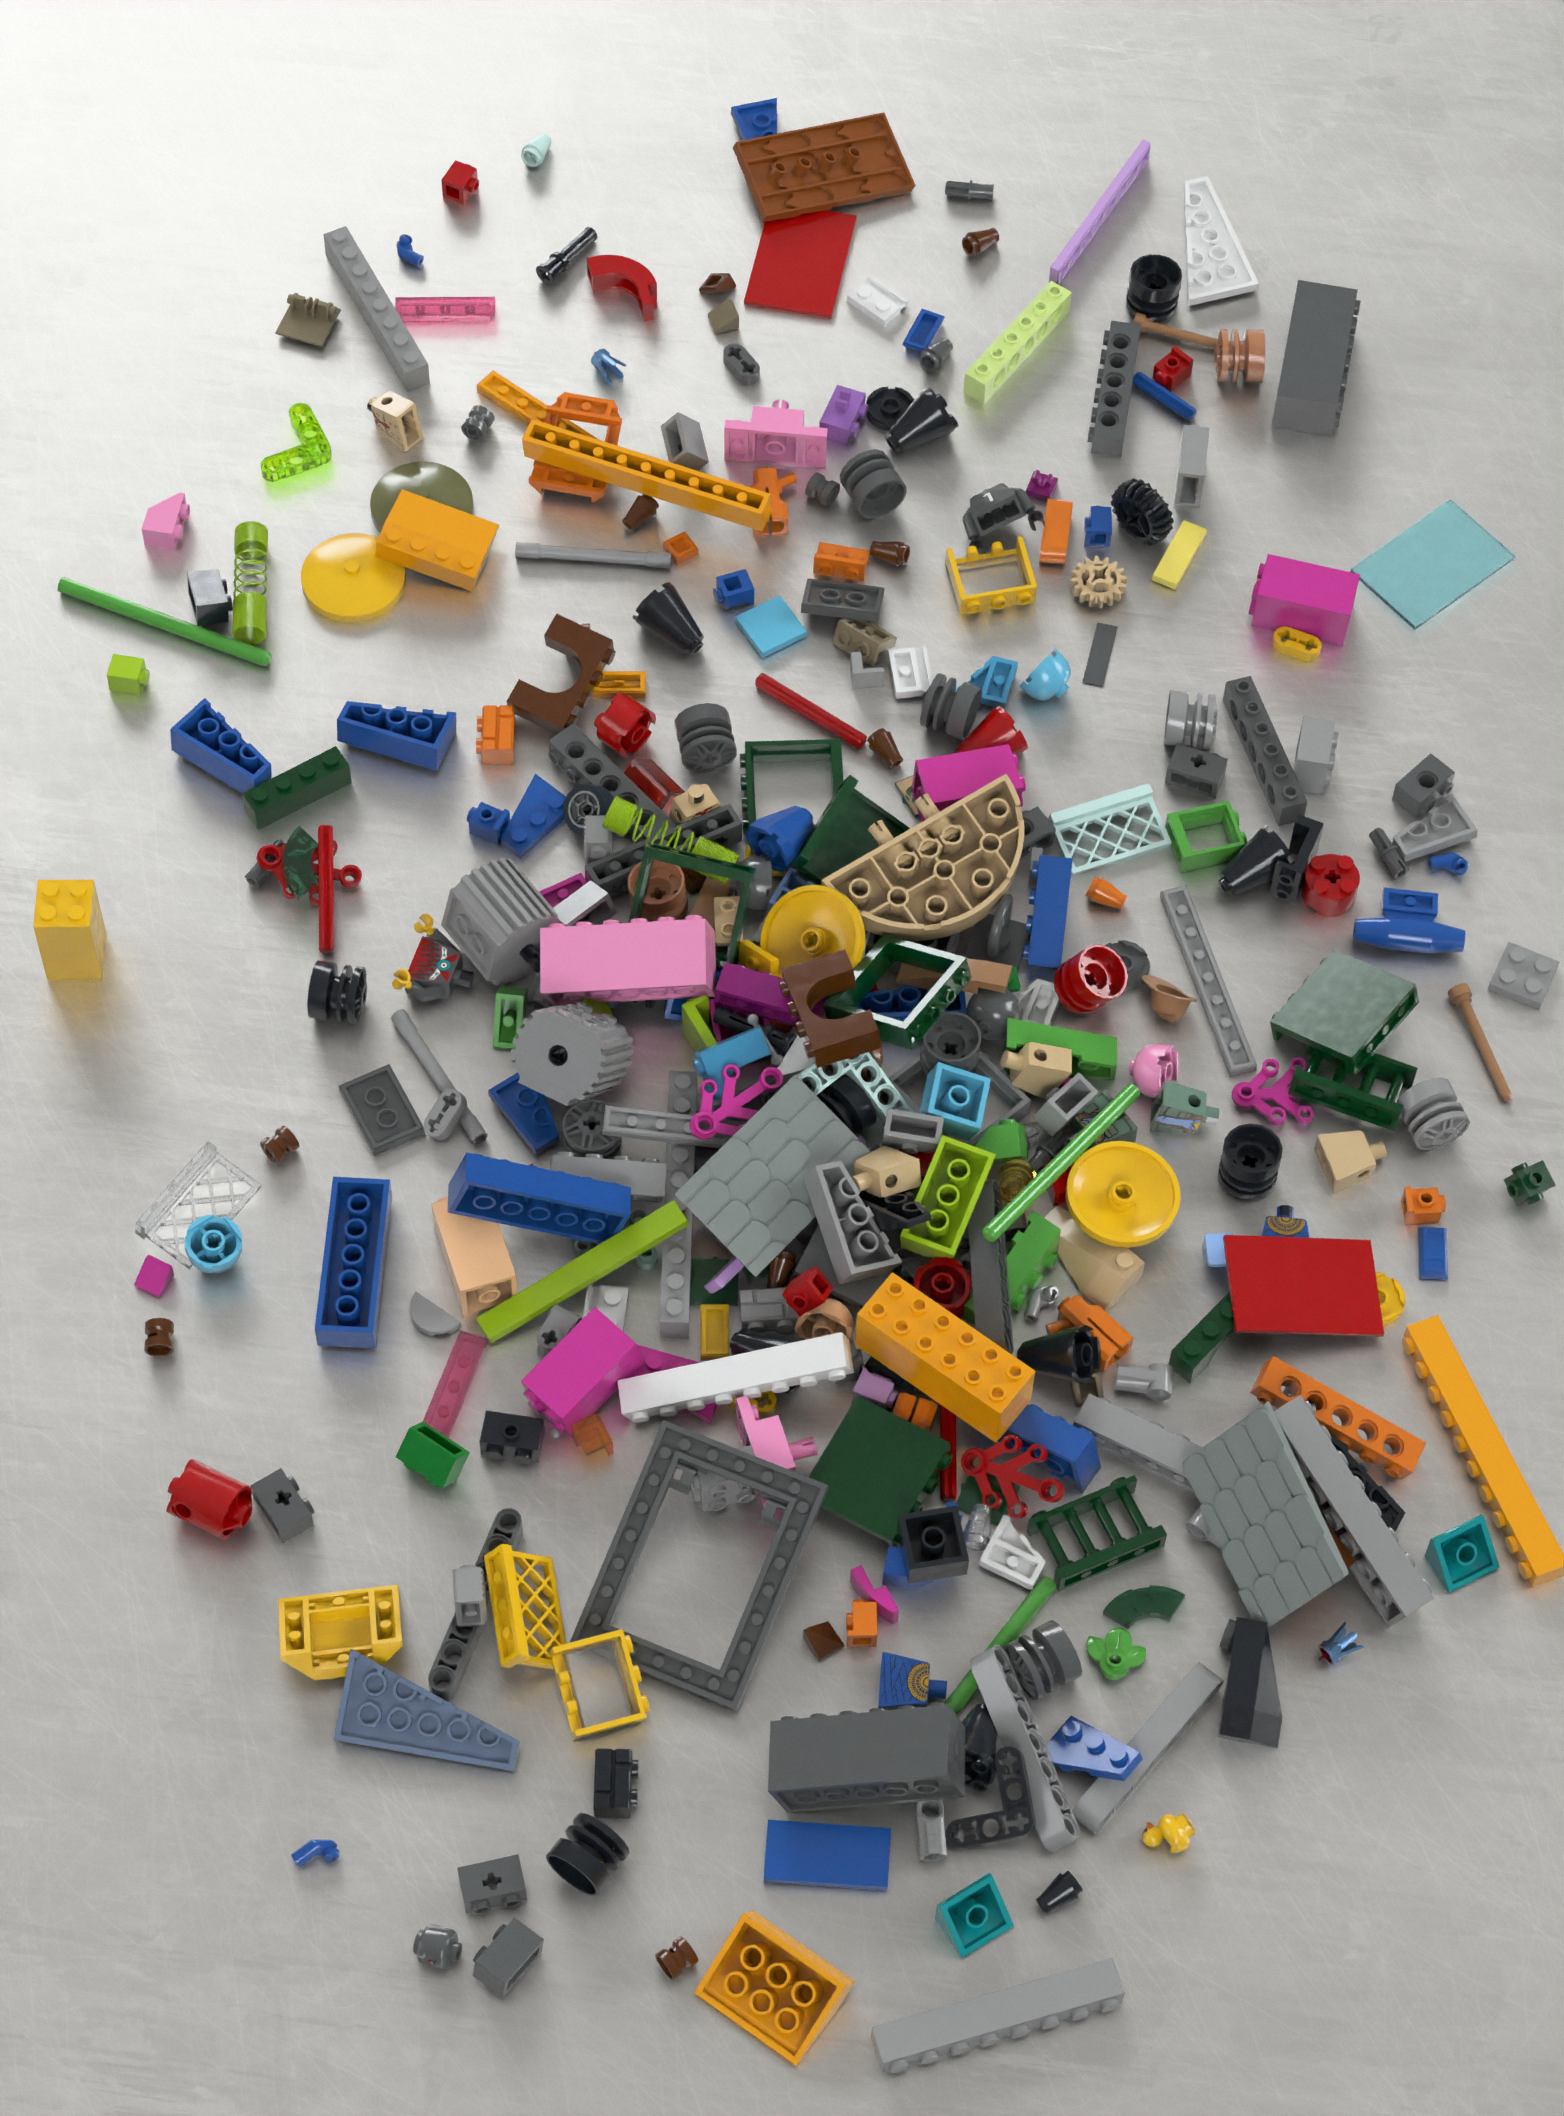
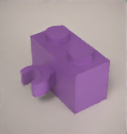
M840 385L836 386L819 422V428L828 429V441L848 446L851 438H856L860 426L859 421L860 419H865L868 411V405L865 404L866 393Z

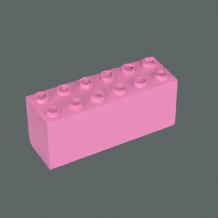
M689 915L685 917V920H675L673 917H660L658 921L647 922L643 918L631 919L630 923L606 920L603 921L602 925H592L591 922H577L576 926L565 927V924L552 923L548 925V928H540L541 995L553 1006L577 1004V1002H582L585 998L608 1003L692 998L705 994L708 997H715V931L705 918L702 919V916Z

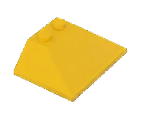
M398 1585L278 1599L281 1661L313 1680L345 1677L351 1649L383 1666L403 1646Z

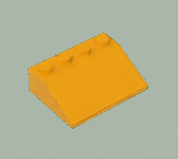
M402 489L381 530L376 543L375 556L473 592L498 531L499 524Z
M752 1910L741 1915L694 1993L797 2066L837 2012L855 1981Z

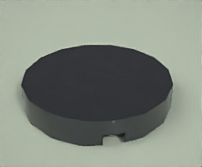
M881 387L868 396L866 401L868 405L866 417L875 427L888 431L914 401V398L902 388L888 389V387Z

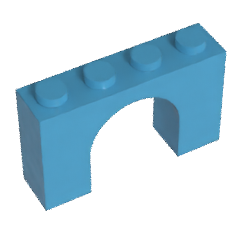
M752 1028L694 1052L695 1060L692 1063L698 1076L702 1075L703 1080L711 1079L717 1083L718 1090L713 1096V1100L722 1099L724 1080L721 1073L725 1066L733 1064L740 1068L771 1053L761 1028ZM727 1070L726 1074L732 1078L734 1072ZM710 1085L704 1086L706 1092H713V1088ZM726 1117V1118H725V1119H730V1120L746 1121V1120L735 1119V1118H730V1117Z

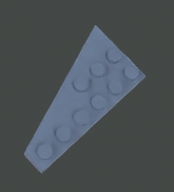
M352 1649L350 1650L333 1740L515 1772L519 1740Z

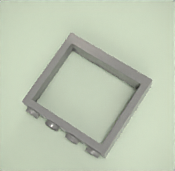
M980 1051L975 1073L990 1078V1087L1012 1108L990 1126L999 1125V1121L1004 1119H1015L1016 1122H1020L1029 1115L1031 1100L1025 1095L1024 1090L1010 1083V1076L1006 1071L999 1070L992 1063L990 1056L986 1052ZM920 1054L888 1078L914 1113H920V1107L903 1089L924 1074L920 1065ZM880 1090V1098L887 1104L888 1095ZM990 1126L966 1144L975 1146ZM942 1132V1134H941V1137H942V1135L947 1136V1137H950V1136H949L948 1134H946V1133H943V1132Z

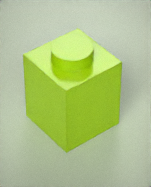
M113 654L107 672L110 691L141 695L143 686H147L150 676L149 670H146L144 658Z

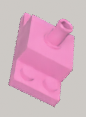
M780 399L775 400L772 407L753 406L751 422L725 420L724 460L826 469L828 429L804 427V410L788 409L789 404L785 400H782L781 408H779Z
M747 1395L736 1398V1426L743 1447L751 1445L754 1456L795 1472L794 1460L818 1454L816 1444H813V1437L788 1444L779 1415L760 1420L756 1405H750ZM759 1492V1497L762 1503V1507L764 1509L767 1499L762 1498V1492ZM777 1509L774 1519L781 1521V1512L784 1511Z

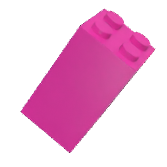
M1268 554L1266 563H1260L1257 582L1252 592V601L1248 613L1253 615L1251 626L1273 631L1284 626L1313 635L1321 642L1343 646L1360 574Z
M1009 744L915 760L911 792L914 802L920 796L924 799L923 795L929 794L938 810L942 811L1007 774L1014 785L1021 803L1020 807H1022V792L1026 791V784L1023 775L1019 776L1017 755L1012 754ZM917 808L920 821H925V818Z
M594 1307L521 1380L525 1389L523 1395L529 1400L528 1405L537 1414L541 1415L544 1413L549 1419L548 1423L558 1433L561 1434L564 1431L572 1437L618 1390L617 1380L630 1378L644 1364L637 1344L601 1311Z

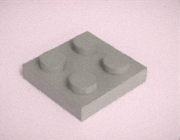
M1508 942L1489 983L1488 990L1540 1009L1560 962Z

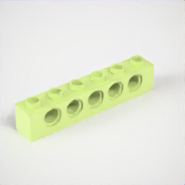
M1050 281L965 372L963 393L985 404L1070 312L1072 292Z

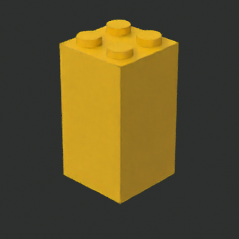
M38 880L33 928L47 980H102L106 929L94 880Z

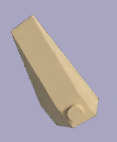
M1057 1205L1044 1217L1061 1229L1057 1253L1064 1263V1268L1068 1275L1071 1274L1077 1284V1289L1081 1296L1091 1305H1099L1107 1312L1142 1278L1145 1264L1143 1260L1128 1248L1107 1245L1090 1237L1076 1224L1069 1211Z

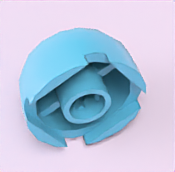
M1055 648L1051 655L1049 654L1026 679L1030 683L1027 685L1023 681L1019 687L1029 696L1040 701L1048 700L1054 695L1059 698L1069 688L1066 684L1071 673L1068 661Z
M206 1215L196 1219L188 1227L185 1237V1252L191 1264L198 1270L206 1273H221L229 1270L237 1263L242 1252V1234L237 1224L230 1218Z

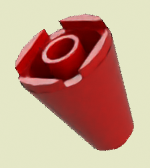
M1001 706L992 709L953 754L1009 744L1012 754L1019 755L1028 749V745L1021 730L1017 732L1013 724L1015 722Z

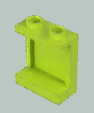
M705 994L700 997L690 998L686 1003L682 1004V1034L693 1052L716 1044L717 1042L708 1028V996Z

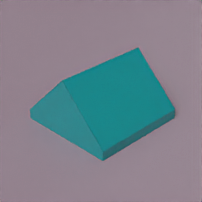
M1482 1514L1431 1538L1424 1555L1448 1592L1500 1568L1486 1520Z
M990 1873L937 1904L935 1920L961 1957L966 1956L1014 1926L995 1880Z

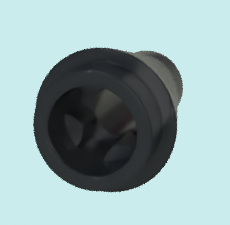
M1066 1871L1063 1875L1059 1873L1035 1900L1047 1915L1052 1910L1078 1899V1894L1083 1889L1069 1871Z

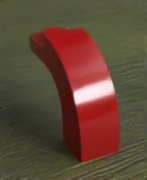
M599 255L586 258L587 276L593 293L611 289L626 291L637 300L644 322L654 320V309H657V282L644 265L619 255Z

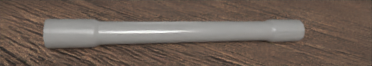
M516 542L515 557L605 562L645 565L656 568L671 567V553L591 549Z
M404 1009L396 1011L391 1016V1020L402 1037L407 1040L441 1093L447 1089H455L419 1035L417 1027ZM450 1099L448 1103L455 1106L457 1101ZM466 1107L459 1119L461 1126L473 1144H480L486 1140L488 1134L476 1116Z

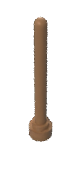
M1137 312L1133 323L1141 324L1140 334L1150 331L1215 349L1217 342L1215 338L1150 321L1151 318L1146 317V314Z
M1466 983L1455 985L1449 989L1448 996L1452 1004H1456V1007L1461 1009L1501 1099L1504 1102H1509L1512 1099V1094L1470 1004L1472 992Z

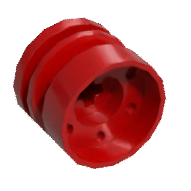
M1091 945L1062 963L1055 972L1053 982L1055 993L1068 1010L1077 1014H1089L1120 996L1126 988L1128 975L1124 962L1113 949L1104 945Z

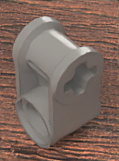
M554 1305L537 1334L538 1357L542 1360L582 1320V1316L561 1306Z

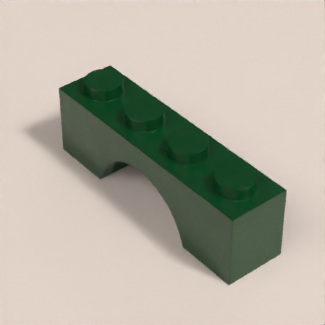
M1230 1291L1171 1350L1168 1365L1172 1366L1174 1371L1190 1384L1209 1365L1219 1347L1235 1331Z

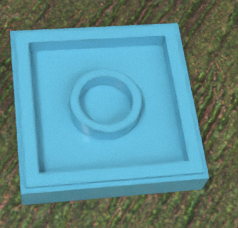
M780 595L735 617V623L762 658L807 637V630Z

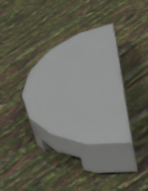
M414 1293L410 1301V1315L413 1324L422 1333L429 1336L446 1333L452 1334L461 1327V1321L419 1293Z

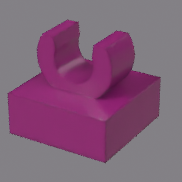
M1039 470L1034 471L1026 489L1028 497L1047 503L1048 498L1052 499L1058 484V478L1053 477L1052 474H1042Z

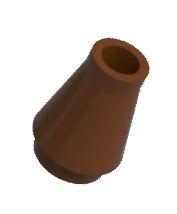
M995 228L969 232L962 239V247L967 255L978 256L992 244L999 241V233Z
M645 494L638 495L626 517L622 520L623 524L629 530L634 531L636 527L657 513L656 510L659 504L651 496Z
M873 541L870 547V556L877 557L899 567L900 565L907 564L910 556V546L906 545L903 541Z
M881 728L868 737L869 748L888 764L890 769L902 763L903 758L898 751L891 732Z
M782 1250L769 1263L766 1288L785 1287L797 1263L795 1261V1253Z

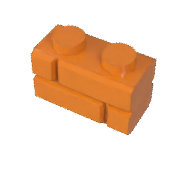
M484 705L482 707V716H477V732H481V738H476V754H481L483 764L496 765L499 763L500 765H512L514 763L515 709L512 705H500L499 707L496 705Z

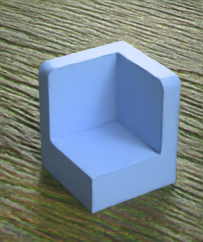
M1233 1233L1205 1234L1202 1252L1203 1258L1207 1257L1209 1267L1226 1266L1223 1236L1233 1235Z

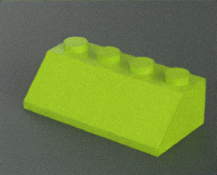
M942 1135L915 1199V1202H920L931 1214V1220L908 1229H903L900 1235L901 1248L926 1257H954L996 1158V1154Z

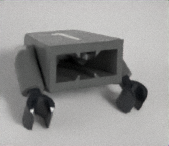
M1000 483L990 489H985L970 499V507L963 516V524L968 539L972 540L969 547L976 546L977 550L982 548L984 553L987 554L988 549L984 542L979 539L980 536L982 537L1026 516L1025 514H1028L1030 528L1036 531L1035 521H1041L1045 526L1043 514L1038 510H1034V504L1027 493L1021 488H1009L1004 483Z

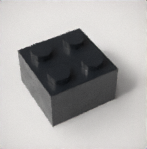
M957 1505L898 1515L897 1534L908 1584L967 1575L969 1557Z

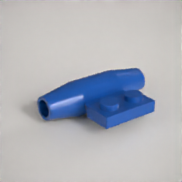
M1384 888L1382 893V915L1384 917L1355 919L1353 940L1388 950L1425 954L1463 952L1465 930L1435 922L1438 914V893Z

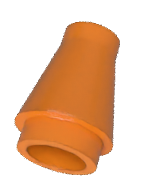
M1094 877L1085 895L1091 898V902L1110 906L1121 910L1127 898V895L1120 892L1103 877L1101 879Z

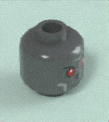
M430 1924L424 1930L418 1931L413 1945V1952L417 1955L418 1961L421 1964L445 1970L450 1967L453 1961L457 1962L462 1952V1943L458 1942V1935L453 1929Z

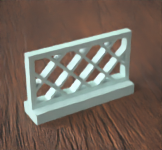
M1149 783L1049 815L1048 820L1056 828L1055 840L1062 856L1072 858L1074 852H1077L1089 858L1085 865L1076 868L1072 860L1071 877L1171 846L1172 842L1152 798L1153 791ZM1148 806L1151 813L1150 820L1146 821L1135 816L1136 810ZM1120 815L1127 818L1128 822L1125 828L1122 829L1111 824V818ZM1131 821L1146 827L1142 837L1127 831ZM1094 822L1104 827L1099 837L1085 831L1088 824ZM1106 829L1121 834L1117 845L1102 838ZM1148 829L1160 833L1162 841L1154 843L1145 839ZM1070 830L1079 834L1075 844H1072L1063 839L1061 832ZM1082 836L1096 842L1092 852L1078 847ZM1125 836L1139 842L1136 849L1129 851L1120 847L1123 837ZM1099 844L1114 850L1111 857L1103 858L1095 854Z

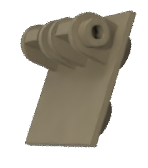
M296 292L289 294L287 303L290 306L275 334L322 347L341 309L334 306L331 302L326 303L319 301L317 298L313 301L312 297L309 296L306 299L305 296H301Z

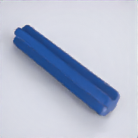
M1137 372L1133 377L1132 383L1186 420L1191 421L1196 415L1197 411L1194 407L1143 373Z

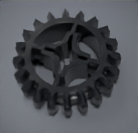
M1133 478L1118 486V489L1111 496V505L1114 507L1112 512L1116 514V520L1121 523V528H1124L1135 539H1139L1141 543L1146 542L1150 546L1164 540L1173 529L1172 524L1174 520L1171 517L1172 512L1168 509L1169 504L1165 503L1163 496L1157 493V489L1151 488L1149 483L1145 484L1143 480Z

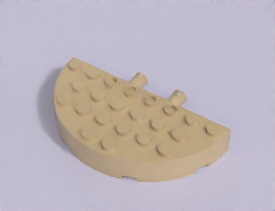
M1007 774L942 811L938 810L929 794H924V799L920 796L914 802V805L919 809L925 821L895 838L891 835L883 820L877 821L878 826L873 823L868 828V831L872 834L879 847L822 879L821 886L832 888L847 896L857 907L863 920L864 929L876 935L883 936L885 934L907 941H925L947 937L973 926L986 917L999 904L1001 897L1007 893L1016 876L1024 842V820L1018 794Z

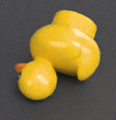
M1183 1812L1178 1816L1166 1814L1160 1818L1158 1826L1147 1822V1827L1142 1833V1840L1149 1847H1157L1162 1843L1164 1836L1171 1847L1170 1852L1180 1853L1188 1848L1190 1837L1195 1835L1196 1831Z

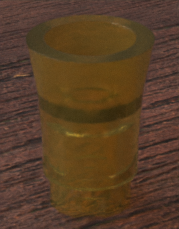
M1013 1159L1006 1162L1000 1168L998 1184L1000 1197L1003 1201L1009 1203L1037 1175L1030 1163L1021 1159ZM1014 1183L1019 1185L1020 1187L1014 1188L1011 1184Z

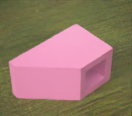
M178 493L147 510L142 526L144 545L175 550L177 541L181 540L183 536L184 519L187 520L190 514V505L186 504L185 493Z

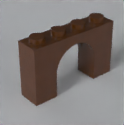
M556 613L544 635L546 646L573 658L580 665L581 674L578 681L566 691L551 693L519 679L507 699V705L514 707L515 715L559 734L573 723L577 724L578 713L581 708L585 709L591 698V690L594 686L598 687L603 678L602 671L606 664L610 665L616 651H614L612 639Z
M845 949L781 969L783 981L779 982L782 996L783 998L789 997L790 1001L787 1002L790 1016L791 1018L797 1017L798 1021L795 1022L798 1036L799 1038L805 1037L806 1042H803L806 1056L808 1059L813 1057L817 1068L882 1048L879 1029L871 1010L833 1020L818 1017L811 1012L815 1004L821 999L856 987L854 970Z

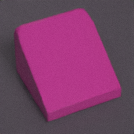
M147 1255L134 1286L160 1298L174 1277L173 1268L170 1264Z

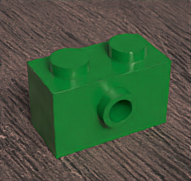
M421 1422L408 1429L396 1458L404 1462L406 1468L417 1471L425 1476L430 1484L444 1488L457 1481L470 1452L425 1422Z

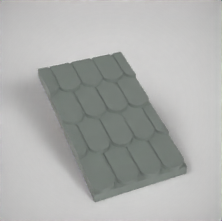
M795 1074L674 1195L756 1277L816 1216L803 1177L817 1165L840 1160L849 1175L853 1177L855 1176V1161L871 1153V1151Z
M1269 1401L1182 1462L1184 1473L1201 1504L1199 1507L1222 1549L1223 1559L1240 1590L1238 1593L1252 1620L1267 1622V1627L1269 1628L1349 1574L1347 1569L1356 1561L1322 1516Z

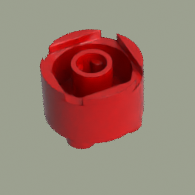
M618 693L613 697L611 705L605 713H600L594 721V726L597 727V738L623 757H628L626 753L635 754L647 742L652 733L649 730L650 724L653 723L655 725L656 716L631 696Z
M1337 854L1313 857L1306 869L1301 893L1307 907L1310 906L1316 910V914L1324 917H1337L1346 913V910L1352 907L1355 902L1360 883L1359 871L1354 865L1353 859L1346 855L1341 856Z
M936 1257L918 1268L914 1277V1287L961 1319L964 1313V1305L971 1296L972 1280L969 1272L967 1273L959 1261L948 1257Z

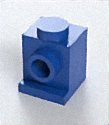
M1091 506L1090 516L1085 517L1084 547H1110L1112 535L1111 507Z
M746 569L716 577V588L713 589L716 603H722L724 609L746 603L749 606L754 604V587Z
M483 802L477 808L472 807L467 815L469 834L497 846L500 844V838L510 821V811L507 809L502 811Z

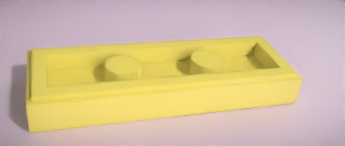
M1183 520L1153 573L1152 581L1176 590L1203 542L1207 529Z

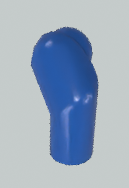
M407 234L400 235L399 241L396 244L398 256L402 260L420 267L424 256L413 251L411 236Z
M1454 852L1428 857L1430 870L1444 867L1455 874L1462 875L1469 868L1468 861Z
M312 1839L292 1853L291 1856L294 1862L301 1867L315 1856H323L325 1861L333 1862L339 1858L340 1852L333 1840Z

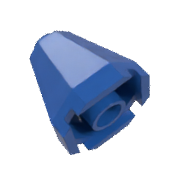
M793 806L757 819L750 825L745 836L752 852L756 856H769L772 870L783 873L791 866L790 864L796 858L814 826L813 816L806 808Z

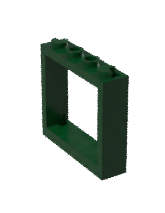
M841 739L745 741V754H740V768H745V774H741V790H746V796L742 797V813H747V819H743V835L749 830L750 825L756 821L753 763L830 761L833 797L843 782Z
M649 842L644 849L628 923H630L631 919L641 918L654 860L742 881L743 886L728 952L726 954L715 951L716 970L718 968L723 969L725 962L735 964L756 868Z
M884 934L853 969L856 987L831 995L824 1002L823 1007L827 1019L831 1020L841 1019L866 1011L856 1008V1006L895 961L943 974L904 1021L871 1012L879 1029L880 1041L912 1050L933 1023L939 1019L944 1010L954 1001L961 990L968 985L972 978L966 957Z

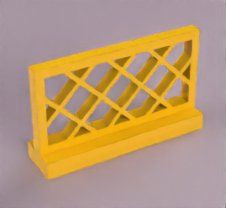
M500 1544L484 1555L501 1667L512 1668L516 1664L554 1670L551 1656L546 1650L549 1646L556 1647L566 1644L553 1560L551 1557L512 1551L511 1545ZM514 1561L524 1570L520 1575L515 1571ZM534 1565L543 1566L544 1579L533 1569ZM526 1575L537 1585L534 1591L523 1580ZM518 1587L528 1597L525 1602L520 1599ZM540 1591H542L548 1597V1607L538 1597L537 1594ZM531 1602L542 1613L539 1618L528 1608ZM523 1616L532 1624L529 1631L524 1626ZM545 1618L553 1625V1634L542 1624ZM535 1630L546 1640L543 1646L532 1635ZM527 1643L537 1653L534 1657L529 1656ZM566 1655L567 1662H568V1665H569V1668H570L569 1657H568V1655Z

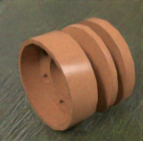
M1227 329L1219 330L1214 351V365L1218 382H1226L1229 371L1230 382L1235 383L1238 371H1242L1245 383H1262L1265 370L1264 330L1246 329L1243 341H1239L1237 329H1232L1230 341Z
M654 860L641 918L646 919L647 922L658 921L660 917H673L675 920H683L688 912V897L684 873L680 866ZM639 862L634 868H632L628 876V891L629 897L631 899V906L634 899L641 862Z

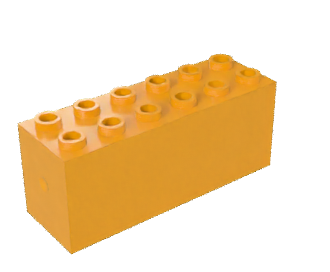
M893 1272L857 1313L856 1346L995 1443L998 1442L1031 1401L1035 1370Z

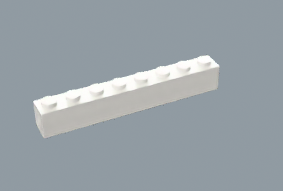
M842 1332L621 1379L617 1380L622 1415L630 1421L632 1420V1422L639 1423L648 1421L649 1417L660 1414L662 1417L673 1416L677 1414L678 1410L688 1408L690 1411L701 1410L705 1408L706 1404L716 1402L717 1405L729 1404L733 1402L734 1398L746 1395L748 1399L760 1397L762 1392L771 1390L773 1393L788 1391L790 1386H814L818 1383V1380H842L846 1378V1374L854 1373L849 1339Z

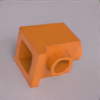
M1410 1186L1404 1188L1401 1205L1405 1225L1439 1223L1442 1212L1446 1211V1200L1444 1195H1439L1438 1187L1411 1189Z
M855 1599L852 1601V1613H846L847 1647H877L876 1602H870L867 1599Z

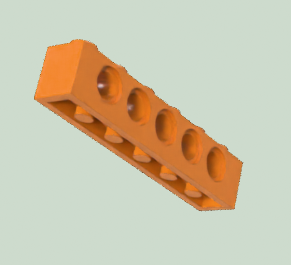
M1274 1356L1264 1363L1250 1391L1251 1394L1257 1397L1260 1403L1265 1404L1269 1401L1271 1406L1277 1409L1299 1395L1304 1400L1313 1402L1316 1407L1315 1418L1320 1425L1327 1428L1331 1436L1343 1442L1348 1449L1359 1454L1361 1460L1385 1469V1473L1393 1478L1404 1479L1413 1473L1426 1445L1425 1441ZM1281 1386L1289 1389L1290 1397L1283 1394ZM1332 1415L1340 1418L1341 1426L1333 1421ZM1358 1429L1365 1432L1367 1440L1359 1436ZM1383 1444L1391 1447L1392 1455L1384 1450Z

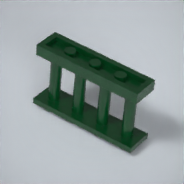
M1307 1045L1305 1054L1311 1055V1059L1306 1071L1296 1068L1288 1091L1289 1095L1395 1131L1403 1105L1396 1103L1402 1087L1406 1089L1412 1087L1417 1067L1375 1053L1359 1071L1365 1075L1358 1090L1343 1084L1347 1074L1343 1060ZM1322 1059L1338 1065L1332 1080L1316 1075ZM1375 1078L1391 1083L1385 1099L1369 1094Z
M1135 1475L1129 1478H1117L1110 1483V1486L1048 1512L1041 1510L1033 1514L1028 1520L1027 1533L1029 1537L1041 1532L1058 1564L1053 1579L1057 1585L1058 1592L1165 1546L1167 1533L1163 1526L1148 1527L1131 1495L1135 1492L1137 1484ZM1117 1499L1121 1500L1138 1531L1136 1536L1129 1539L1121 1537L1105 1507L1106 1504ZM1094 1510L1111 1541L1110 1547L1103 1550L1095 1549L1078 1517L1079 1515ZM1065 1521L1070 1525L1085 1554L1082 1559L1074 1562L1067 1558L1052 1529L1053 1526Z

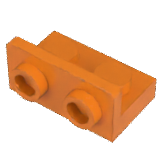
M819 542L817 553L814 555L813 573L864 581L870 550Z

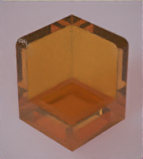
M598 1413L571 1425L572 1438L577 1447L581 1445L586 1455L604 1449L608 1456L613 1454V1441Z

